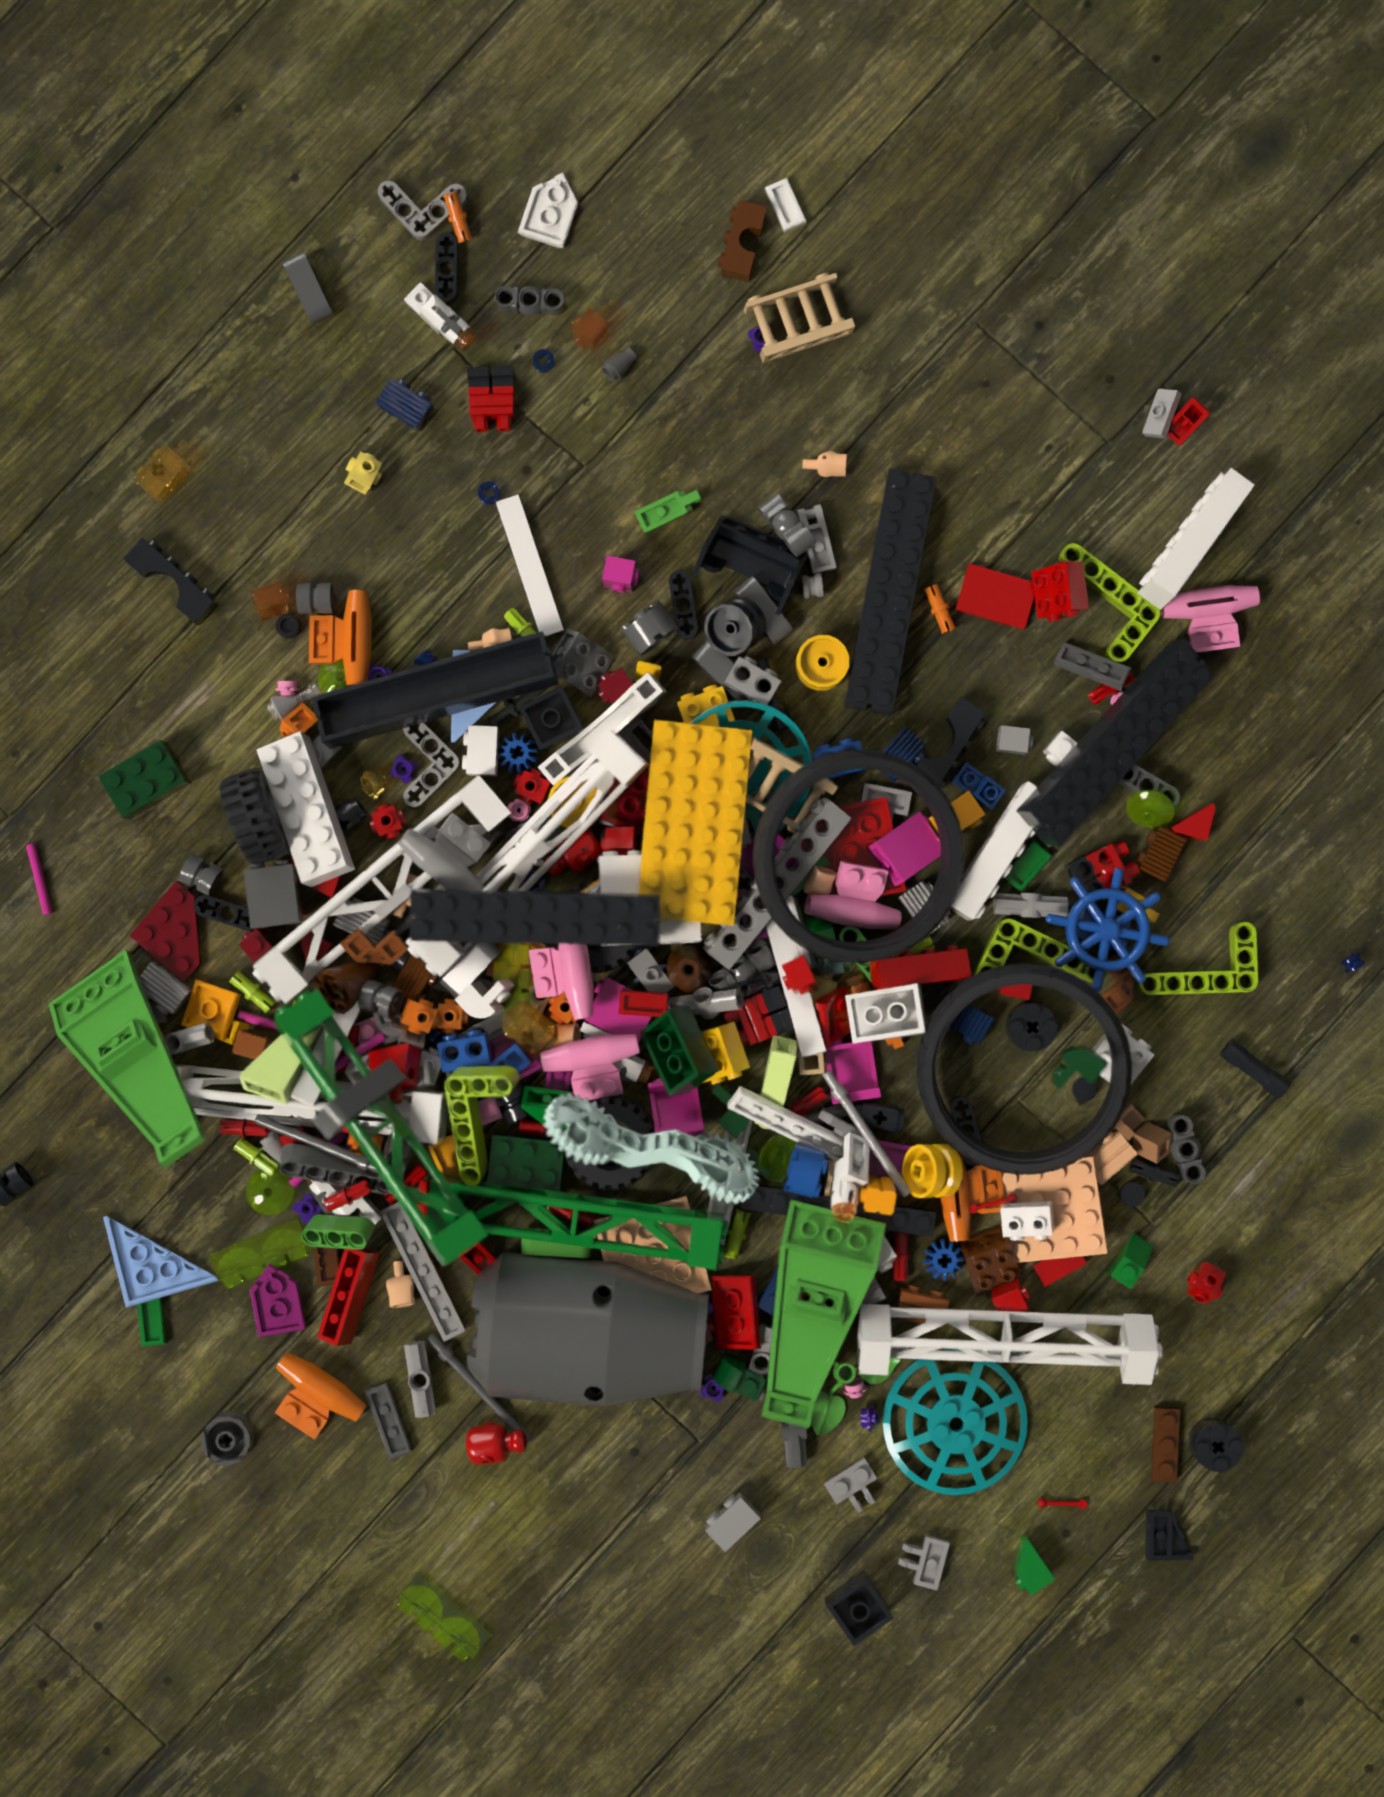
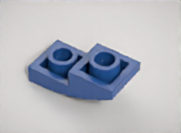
M963 761L950 779L953 784L964 792L970 791L977 801L991 810L1006 791L991 778L984 776L965 761Z

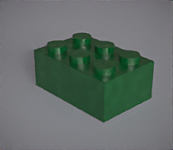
M163 740L157 741L98 776L121 817L128 820L191 784L170 746Z
M689 1006L668 1009L640 1031L669 1097L690 1093L719 1071Z
M494 1133L491 1142L487 1183L560 1191L565 1151H559L560 1144L552 1143L553 1139Z

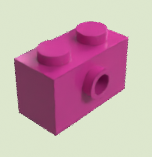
M607 555L602 576L604 587L612 588L611 590L626 593V591L632 592L633 586H638L640 577L639 568H636V562Z

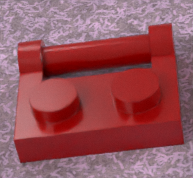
M840 986L816 1000V1009L819 1010L820 1031L825 1048L832 1047L833 1042L851 1033L845 995H849L848 988Z

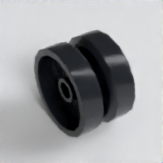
M734 597L714 607L707 614L704 623L705 636L715 651L723 655L735 656L757 645L763 638L766 630V618L762 609L755 601L746 597Z

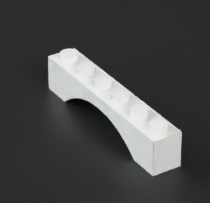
M646 673L600 717L552 754L538 768L554 786L559 780L572 774L592 754L589 749L609 729L618 734L667 691L652 673Z

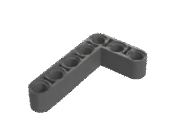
M392 1132L382 1152L390 1166H392ZM405 1137L402 1139L403 1173L410 1159L411 1146ZM290 1143L284 1145L281 1149L280 1171L286 1176L343 1187H351L367 1180L371 1186V1192L380 1194L392 1193L378 1173L357 1168V1164L315 1147Z

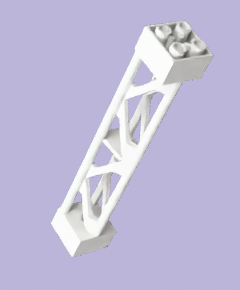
M609 729L589 749L592 753L589 758L476 874L475 877L484 884L501 866L506 865L483 890L496 891L514 872L516 873L515 880L507 891H517V888L531 870L533 863L540 866V868L518 890L528 891L649 764L615 731ZM615 776L621 784L597 807L613 784ZM588 780L537 833L539 826L581 782ZM597 787L596 796L580 819L555 839L545 842L544 840ZM568 838L546 862H544L541 859L544 855H546L549 851L555 848L563 840ZM410 938L406 941L410 946L408 951L417 959L421 957L427 963L425 965L427 970L435 976L437 974L439 976L446 975L476 943L468 942L463 947L459 942L410 941Z
M476 776L413 830L428 839L436 838V833L439 829L435 825L462 803L479 823L469 826L482 836L511 812L480 776ZM396 843L257 960L253 965L255 969L253 974L262 984L265 981L271 987L270 994L278 1002L282 1000L286 1004L305 988L315 975L323 971L346 951L339 943L321 960L318 961L316 959L328 916L373 910L375 914L359 927L366 934L410 897V891L420 889L432 877L423 872L412 883L407 885L405 882L412 859ZM402 854L404 859L392 896L377 879L376 875ZM370 880L388 898L386 900L347 904L345 902ZM312 930L314 937L302 973L285 952Z
M175 1064L192 1106L200 1107L193 1108L196 1115L255 1121L256 1116L259 1114L282 1124L317 1127L312 1120L305 1119H314L319 1113L317 1111H321L329 1103L318 1101L325 1097L322 1091L314 1107L293 1098H290L286 1105L261 1095L203 1089V1087L211 1084H242L239 1076L243 1071ZM193 1074L226 1076V1078H193ZM335 1081V1086L344 1090L353 1085L352 1082ZM421 1089L403 1094L412 1096V1104L403 1100L402 1103L394 1105L417 1139L422 1143L432 1144L445 1141L448 1116L446 1092ZM203 1099L273 1106L274 1108L271 1110L240 1108L212 1104ZM364 1111L359 1115L383 1118L368 1111ZM291 1115H293V1117H295V1118H285V1117H276V1116H291ZM359 1120L366 1132H370L383 1123L380 1121ZM392 1124L377 1134L390 1135L392 1131L389 1128H391Z
M861 1304L857 1332L858 1373L888 1375L890 1358L1120 1367L1122 1384L1152 1385L1154 1375L1158 1374L1157 1359L1162 1356V1345L1157 1343L1159 1335L1158 1325H1154L1153 1315L1123 1314V1316L902 1308L890 1307V1305ZM890 1317L926 1318V1323L891 1338ZM969 1320L1003 1321L1001 1342L969 1325ZM1010 1322L1043 1323V1327L1012 1340ZM948 1323L977 1341L916 1339V1337ZM1086 1324L1121 1326L1117 1346H1113L1087 1330ZM1067 1328L1093 1345L1031 1342L1060 1329ZM947 1348V1349H958V1350H961V1351H948V1350H938V1349ZM1057 1353H1076L1078 1355H1057Z

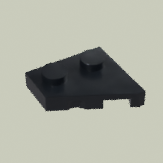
M1170 1509L1146 1510L1145 1558L1149 1561L1193 1560V1554L1185 1543V1537L1177 1525V1519L1173 1511Z

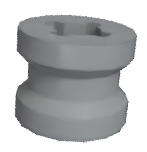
M817 573L812 577L801 575L804 599H809L814 595L823 597L821 573Z

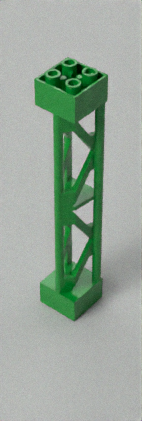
M309 989L297 997V1003L292 1006L288 1003L276 1011L274 1025L297 1055L328 1102H330L345 1091L335 1086V1041L339 1042L362 1077H365L371 1071L333 1018V1011L319 991L316 989L311 992ZM324 1025L325 1066L322 1068L303 1039ZM386 1095L379 1100V1103H375L365 1110L386 1118V1121L368 1133L357 1117L351 1120L346 1127L422 1235L442 1266L447 1265L488 1234L473 1212L465 1208L395 1105ZM390 1124H392V1166L389 1165L371 1139ZM404 1137L448 1199L447 1201L403 1184L402 1139ZM416 1202L459 1218L437 1233Z
M443 1175L463 1205L465 1194L496 1199L495 1202L473 1212L479 1223L482 1218L518 1202L552 1230L551 1233L480 1223L488 1234L686 1261L687 1266L716 1270L717 1264H722L725 1245H721V1239H726L728 1221H724V1214L553 1190L488 1184L487 1181L482 1180L477 1185L472 1186L465 1184L461 1177ZM432 1179L429 1195L447 1201L448 1199L434 1179ZM427 1206L426 1218L435 1231H441L459 1218ZM544 1206L573 1209L571 1230ZM581 1211L613 1215L578 1232ZM634 1218L663 1242L668 1249L595 1239V1237ZM659 1222L692 1226L689 1249Z

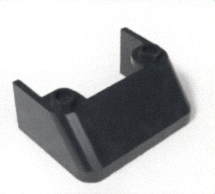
M721 516L702 547L692 577L696 578L702 567L710 573L722 571L724 566L749 578L753 576L758 582L767 585L766 593L771 600L780 602L775 613L780 616L804 565L807 554L804 552L796 557L784 540L733 517Z

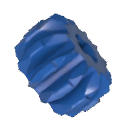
M513 733V741H510L505 736L504 740L508 745H498V748L505 752L498 753L497 757L500 759L506 758L500 765L505 767L510 763L508 768L510 773L517 766L518 773L522 774L523 765L527 770H531V766L527 762H537V759L530 756V754L538 753V749H529L535 742L531 739L525 743L527 739L526 734L521 736L520 741L518 740L517 733ZM519 747L522 748L521 752L524 755L513 759L515 756L512 754V751H517Z
M942 1238L939 1241V1247L932 1241L931 1246L934 1250H924L930 1257L923 1258V1262L930 1264L926 1267L928 1273L934 1270L933 1278L937 1279L940 1273H942V1279L946 1281L948 1278L947 1273H950L953 1278L957 1276L953 1271L954 1268L960 1271L963 1269L957 1262L964 1261V1257L957 1255L962 1251L959 1246L953 1249L954 1242L950 1241L945 1246V1240ZM942 1254L949 1258V1260L945 1261V1265L938 1261V1259L942 1258Z

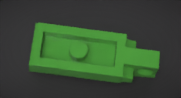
M684 490L681 492L676 491L636 510L635 515L644 534H648L693 511L691 506L700 502L701 497L697 490L685 495Z

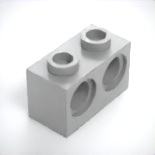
M747 656L744 659L739 657L726 678L724 685L752 701L768 705L781 680L777 679L778 674L768 668L763 671L756 667L757 662ZM740 668L747 669L749 679L745 681L738 679L736 671ZM761 680L767 681L770 684V691L767 693L760 692L757 687L758 682Z

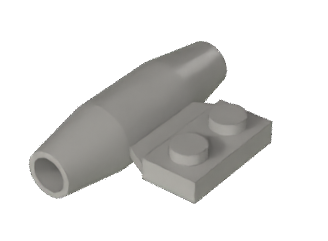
M450 814L436 833L435 842L412 829H409L398 842V845L418 867L446 889L483 890L485 888L467 867L478 862L491 843L455 814Z

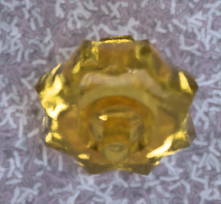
M369 770L360 776L362 790L366 792L367 796L378 799L384 792L385 776Z

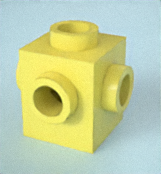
M360 452L356 459L351 457L345 469L349 473L344 484L366 494L372 484L377 485L382 475L379 471L382 463L377 461L375 456Z

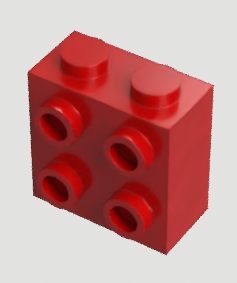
M1065 561L1032 571L1038 619H1048V623L1059 622L1063 620V616L1065 618L1080 616L1081 611L1089 609L1083 561Z

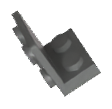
M568 628L552 653V661L555 665L557 677L588 696H593L598 684L601 682L599 679L606 673L614 659L612 653L581 633Z

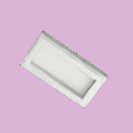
M787 178L765 187L766 194L784 233L806 224L804 214Z

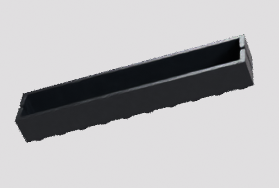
M891 468L887 472L844 708L865 711L867 704L871 705L870 713L891 716L893 713L937 477L915 473L914 477H910V472Z
M541 631L313 696L312 702L315 715L320 720L317 724L321 741L329 749L558 685L559 681L555 665L552 661L553 657L548 638Z
M1187 640L1170 641L1016 810L1029 826L1034 827L1033 831L1045 845L1060 847L1215 676L1202 659L1196 660L1199 655Z
M414 889L410 891V914H415L414 917L410 918V941L660 945L661 921H655V918L661 917V894Z

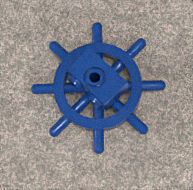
M1121 868L1114 870L1111 888L1098 889L1089 893L1078 877H1072L1070 884L1080 899L1073 905L1068 917L1048 914L1046 916L1047 923L1065 926L1066 939L1070 948L1069 951L1055 960V965L1062 967L1074 958H1077L1084 965L1095 969L1092 987L1098 992L1102 989L1105 971H1116L1128 967L1136 981L1143 983L1146 977L1135 961L1143 954L1148 943L1167 946L1170 943L1169 937L1150 933V923L1145 911L1160 901L1161 895L1155 892L1139 902L1132 895L1120 890L1124 873ZM1108 898L1106 913H1103L1095 901ZM1118 901L1129 908L1128 911L1120 916L1116 915ZM1133 918H1136L1138 931L1130 929ZM1128 939L1136 940L1135 945L1129 952L1126 949ZM1100 942L1098 958L1096 959L1090 956L1086 950ZM1109 949L1116 950L1121 958L1107 961Z

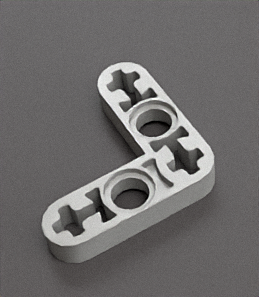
M384 181L378 187V196L381 202L417 240L428 239L448 221L450 215L447 205L443 201L444 194L450 193L452 199L451 192L458 191L462 207L467 203L466 190L459 184L448 186L422 211L393 181ZM386 189L389 191L393 190V194L398 200L396 203H394L390 196L385 197L384 191ZM402 205H409L412 208L408 216H401L398 213ZM440 206L445 209L443 217L435 218L432 215V210L435 207ZM428 215L429 218H430V220H431L434 224L431 225V223H430V221H429V222L425 225V229H426L425 232H422V231L416 232V231H417L416 225H417V224H420L421 226L424 225V224L427 222V218H426L425 216Z
M421 723L418 729L423 735L428 731L429 735L425 736L420 744L417 743V740L421 738L417 734H409L411 731L410 727L403 728L404 734L432 761L404 792L403 798L405 803L413 808L422 806L458 770L460 765L457 755L424 723ZM430 739L438 742V749L433 753L427 752L425 749V743ZM443 748L446 749V752L442 754L448 759L454 758L452 761L454 764L453 768H444L445 762L440 757H438L437 761L434 759V757L441 753ZM429 773H435L438 776V783L435 786L431 787L425 783V777ZM421 782L422 786L429 790V793L426 795L422 791L418 796L420 798L419 802H410L411 796L409 793L411 791L418 792L421 788L417 784Z

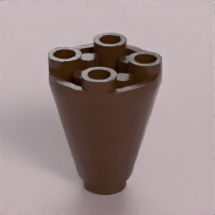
M691 945L679 947L667 959L665 967L666 976L678 991L693 993L699 988L706 987L713 973L712 960L699 947ZM686 965L694 967L692 974L685 973L684 968Z
M353 959L324 969L315 975L313 979L319 993L329 1007L341 1014H345L358 1002L359 993L365 982L370 979L374 980L381 970V964L372 962L358 963Z

